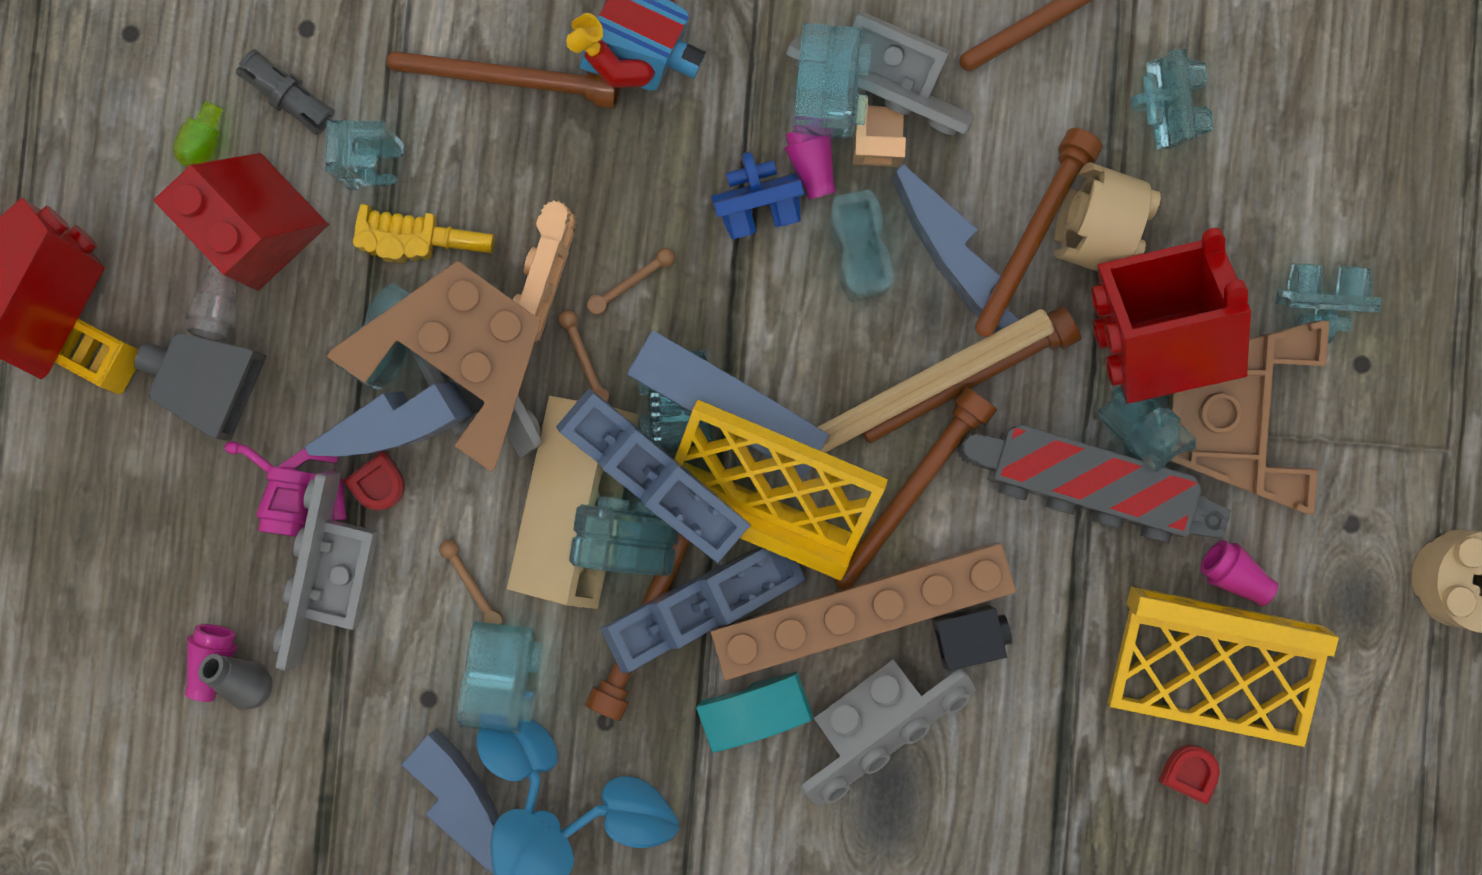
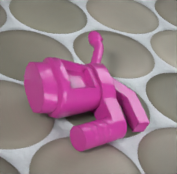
M229 441L224 446L227 453L234 455L237 453L244 454L267 472L266 480H268L256 512V517L260 519L258 531L296 537L302 527L305 528L308 509L304 507L305 491L310 480L316 477V474L302 472L296 468L308 460L337 464L338 457L309 456L304 448L279 466L274 467L246 445ZM340 478L332 520L335 521L347 520L342 478Z

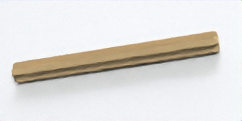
M1043 309L1037 310L818 426L817 428L829 434L821 451L826 453L1049 336L1053 333L1054 326L1047 313Z

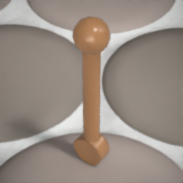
M668 248L659 250L655 260L603 296H591L587 302L589 311L595 315L603 314L607 310V304L660 267H670L675 261L674 252Z
M570 310L563 311L559 315V324L568 331L592 391L608 403L610 399L609 392L600 386L577 330V315Z
M453 540L443 541L439 547V552L443 558L451 561L484 615V627L490 631L499 629L503 624V616L500 612L491 609L460 559L457 543Z

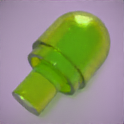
M205 100L196 120L188 117L186 123H182L173 142L174 156L181 165L188 167L191 164L208 162L212 159L220 142L218 138L221 132L214 128L222 114V108Z

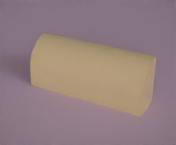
M549 396L540 435L542 444L537 448L507 590L567 606L598 609L624 486L605 472L598 462L563 436L556 428L558 423L576 404L577 400ZM614 408L636 427L638 426L639 414Z

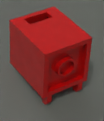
M1215 227L1206 230L1200 241L1098 264V285L1091 287L1093 306L1097 316H1100L1099 319L1092 321L1094 336L1099 349L1107 347L1109 356L1106 357V368L1112 386H1121L1127 404L1247 377L1251 309L1248 304L1249 291L1245 282L1236 277L1225 251L1226 239L1220 228Z

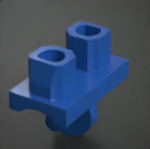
M751 151L741 154L744 168L726 173L729 187L747 182L748 186L711 195L714 211L717 217H722V221L731 239L745 237L756 232L751 209L769 204L775 227L801 221L798 197L804 195L801 180L797 179L796 174L793 173L760 182L759 179L777 175L775 163L772 160L755 165Z

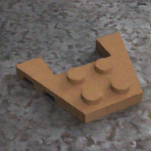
M457 260L331 349L326 357L362 382L367 383L397 341L401 342L484 401V405L454 446L492 472L499 459L541 320Z
M1315 320L1250 338L1247 377L1169 394L1164 458L1297 511L1314 515L1318 470L1312 468L1266 466L1274 364L1326 366L1330 321Z

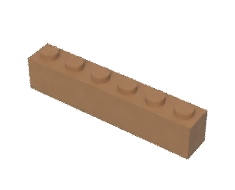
M993 542L857 583L844 589L834 590L736 620L729 625L718 626L712 629L711 635L726 681L1016 593L1017 591L1002 543Z

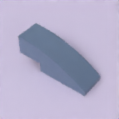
M454 382L434 383L410 400L404 391L383 393L304 448L309 456L338 457L379 452L421 442L450 430L474 415Z
M435 729L424 738L401 766L438 798L425 815L494 875L490 856V840L494 824L499 818L496 807L480 778L460 751L438 729Z

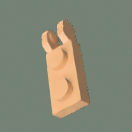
M554 200L552 202L548 201V204L543 205L544 208L540 210L542 214L538 216L536 226L541 237L537 248L532 247L526 257L524 275L527 276L522 294H516L513 298V301L541 320L535 339L536 343L537 340L540 341L569 254V248L574 236L573 229L576 228L575 223H577L574 214L559 200L558 202Z

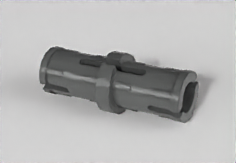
M256 49L248 52L239 63L241 66L236 69V74L252 84L268 97L269 104L278 111H281V109L285 110L311 130L313 134H320L331 122V119L328 117L332 118L334 116V109L328 107L302 86L301 79L294 74L288 76Z

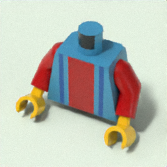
M607 0L598 18L591 13H584L573 20L571 26L575 31L568 34L566 40L567 47L574 53L583 51L579 68L600 75L613 88L640 87L650 91L656 90L668 67L695 79L706 55V51L682 41L690 16L674 0Z

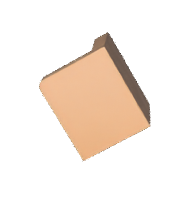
M858 96L855 105L852 165L900 167L905 159L906 137H903L904 114L895 112L887 106H869L868 97Z

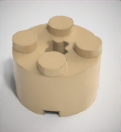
M1091 162L1087 163L1077 174L1086 178L1080 189L1070 188L1062 204L1053 239L1062 243V249L1053 250L1054 256L1058 259L1098 272V264L1144 254L1146 242L1141 237L1147 220L1150 221L1158 210L1161 194L1158 191L1152 190L1147 181Z
M1450 530L1443 533L1433 542H1428L1419 551L1412 569V587L1416 596H1419L1426 608L1425 611L1433 619L1448 626L1482 633V531Z

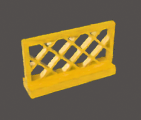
M697 400L692 410L675 459L750 523L751 526L740 537L741 539L840 581L848 568L851 556L888 481L886 478L701 400ZM702 420L720 428L726 438L708 442L699 427L700 421ZM759 444L766 447L773 458L755 462L746 446ZM733 449L742 465L725 469L716 453ZM703 457L712 473L688 464L685 461ZM806 464L816 468L820 478L802 482L793 466ZM780 469L789 485L771 489L762 473ZM750 477L758 492L733 483V480ZM854 484L870 491V494L866 498L849 501L841 486ZM828 489L836 504L817 508L809 493ZM797 497L804 512L785 505L778 500ZM843 516L851 532L830 524L825 520Z
M1133 586L1130 587L1126 604L1129 607V613L1107 702L1109 707L1305 747L1328 656L1334 657L1339 640L1337 635L1319 624ZM1145 624L1159 627L1169 642L1143 657L1135 644L1139 625ZM1169 630L1183 633L1173 638ZM1197 635L1208 637L1217 652L1192 667L1180 646ZM1218 640L1232 643L1222 648ZM1245 646L1258 648L1266 662L1241 677L1229 656ZM1175 650L1187 671L1162 686L1149 665ZM1267 650L1281 653L1271 658ZM1134 652L1138 661L1130 665ZM1294 656L1310 658L1311 663L1307 677L1289 686L1278 666ZM1223 660L1234 676L1235 681L1210 695L1198 675ZM1145 669L1157 689L1140 700L1124 697L1126 680ZM1272 671L1284 691L1259 705L1247 685ZM1193 679L1206 699L1188 710L1177 708L1168 694ZM1242 689L1254 709L1237 720L1226 718L1217 704ZM1301 692H1303L1302 699H1301V703H1300V701L1298 700V698H1297L1296 695H1298V694H1300ZM1164 698L1168 706L1155 702ZM1288 700H1291L1298 710L1293 731L1274 728L1266 714ZM1212 708L1216 715L1206 714L1203 712ZM1261 718V720L1263 721V723L1265 724V726H1264V725H1260V724H1255V723H1252V722H1254V721H1256L1257 719Z

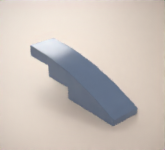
M902 164L896 171L892 182L912 227L938 270L966 306L979 318L991 295L989 292L997 284L1001 276L965 245L978 229L908 167ZM1006 308L994 333L1020 319Z
M653 330L627 373L632 379L673 401L674 404L692 413L697 400H701L821 451L829 437V434ZM759 444L748 445V447L765 457L773 458L768 448ZM806 464L793 466L797 474L804 479L811 469V466Z
M590 388L556 426L563 436L598 462L605 472L636 495L648 509L717 563L751 526L747 520Z
M758 547L664 593L600 627L621 673H629L670 649H679L718 626L731 624L806 581L799 563Z

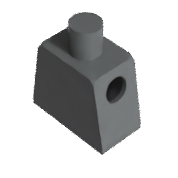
M176 333L172 337L168 349L148 341L143 343L136 354L134 367L155 376L149 391V398L206 435L219 440L231 441L267 355L235 345Z

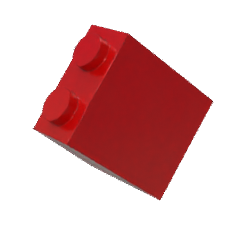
M261 153L191 164L153 199L159 208L224 276L257 291L266 285L329 225Z
M23 197L0 216V359L42 380L49 374L105 267L92 252L97 248V244L82 228L74 225L69 229L66 221L51 207L46 205L43 209H39Z

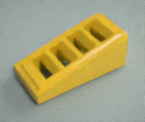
M78 318L55 363L103 389L116 394H122L136 371L134 361L139 349ZM82 333H84L85 335L71 359L70 356L73 350L75 349ZM100 342L103 343L90 368L87 367L92 357L94 356Z

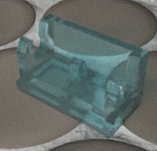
M327 120L325 171L348 190H358V186L391 185L397 181V177L389 173L379 175L375 173L374 166L378 164L379 158L382 157L388 159L403 157L404 143L384 121Z

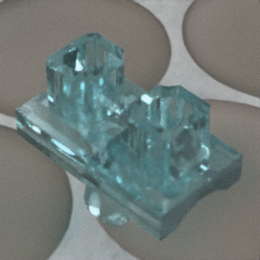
M1174 49L1167 56L1146 63L1147 75L1142 77L1144 93L1130 98L1131 107L1135 111H1147L1148 126H1154L1157 150L1171 149L1211 132L1213 129L1211 111L1207 107H1194L1192 92L1204 88L1207 81L1205 62L1188 59L1187 49Z
M1292 263L1287 281V289H1277L1275 303L1287 304L1288 307L1316 309L1315 314H1300L1298 325L1315 320L1330 321L1328 344H1331L1336 331L1349 332L1352 328V318L1337 316V310L1380 313L1382 298L1371 296L1372 272L1370 268L1339 266L1336 292L1322 291L1323 265Z
M1121 386L1113 390V400L1098 409L1099 419L1127 445L1128 454L1132 458L1144 461L1155 472L1161 470L1176 455L1190 452L1196 448V437L1180 424V418L1170 408H1163L1153 398L1127 404Z

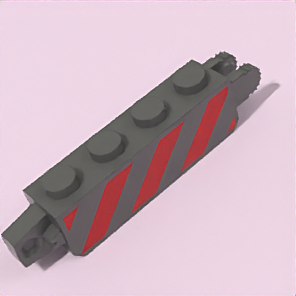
M1022 424L1001 433L1000 439L988 435L983 437L982 434L977 435L973 433V435H968V437L965 436L958 445V457H962V461L965 460L967 463L971 462L974 466L990 470L987 480L999 483L997 492L1003 495L1026 501L1028 493L1047 498L1045 504L1047 508L1074 515L1076 507L1095 512L1092 521L1122 529L1123 523L1128 522L1142 527L1140 536L1167 544L1170 543L1172 536L1188 537L1189 534L1223 538L1231 510L1200 496L1202 489L1194 476Z

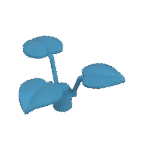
M488 711L481 715L476 744L479 756L486 768L505 780L521 781L528 776L530 781L524 810L513 809L505 812L498 818L492 829L490 856L494 875H569L573 868L574 857L571 845L567 840L568 837L600 816H606L604 826L609 837L628 847H655L672 840L680 829L678 819L662 795L649 783L630 776L616 777L610 780L601 792L604 805L595 806L566 828L560 829L559 820L554 814L544 810L537 812L534 810L541 781L538 772L552 770L558 761L556 745L550 734L536 721L515 712Z

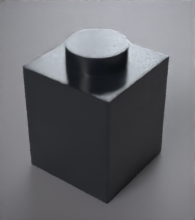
M984 606L932 618L942 666L946 670L950 671L1008 658L1005 645L1012 644L1010 627L1005 614L998 616L996 608Z

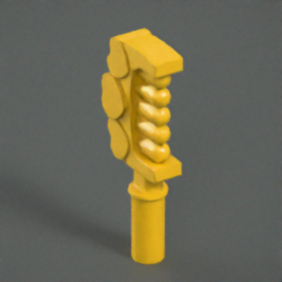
M360 204L353 244L360 251H367L372 256L378 255L386 262L402 264L408 258L413 262L420 259H431L434 246L445 247L446 250L453 248L492 254L495 245V235L452 229L451 226L447 228L437 227V217L431 213H426L425 217L419 216L416 219L412 215H406L403 218L400 213H395L392 216L390 212L386 211L380 214L379 211L372 210L369 205Z

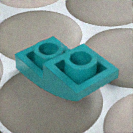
M798 672L753 682L746 690L702 700L696 707L712 753L782 733L813 719V714Z

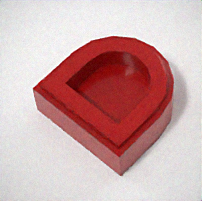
M382 451L343 480L355 498L364 507L372 510H387L395 506L402 499L405 491V479L397 465L385 451Z
M1195 745L1181 746L1173 751L1168 758L1158 781L1208 805L1218 783L1220 775L1219 764L1214 755L1202 747Z

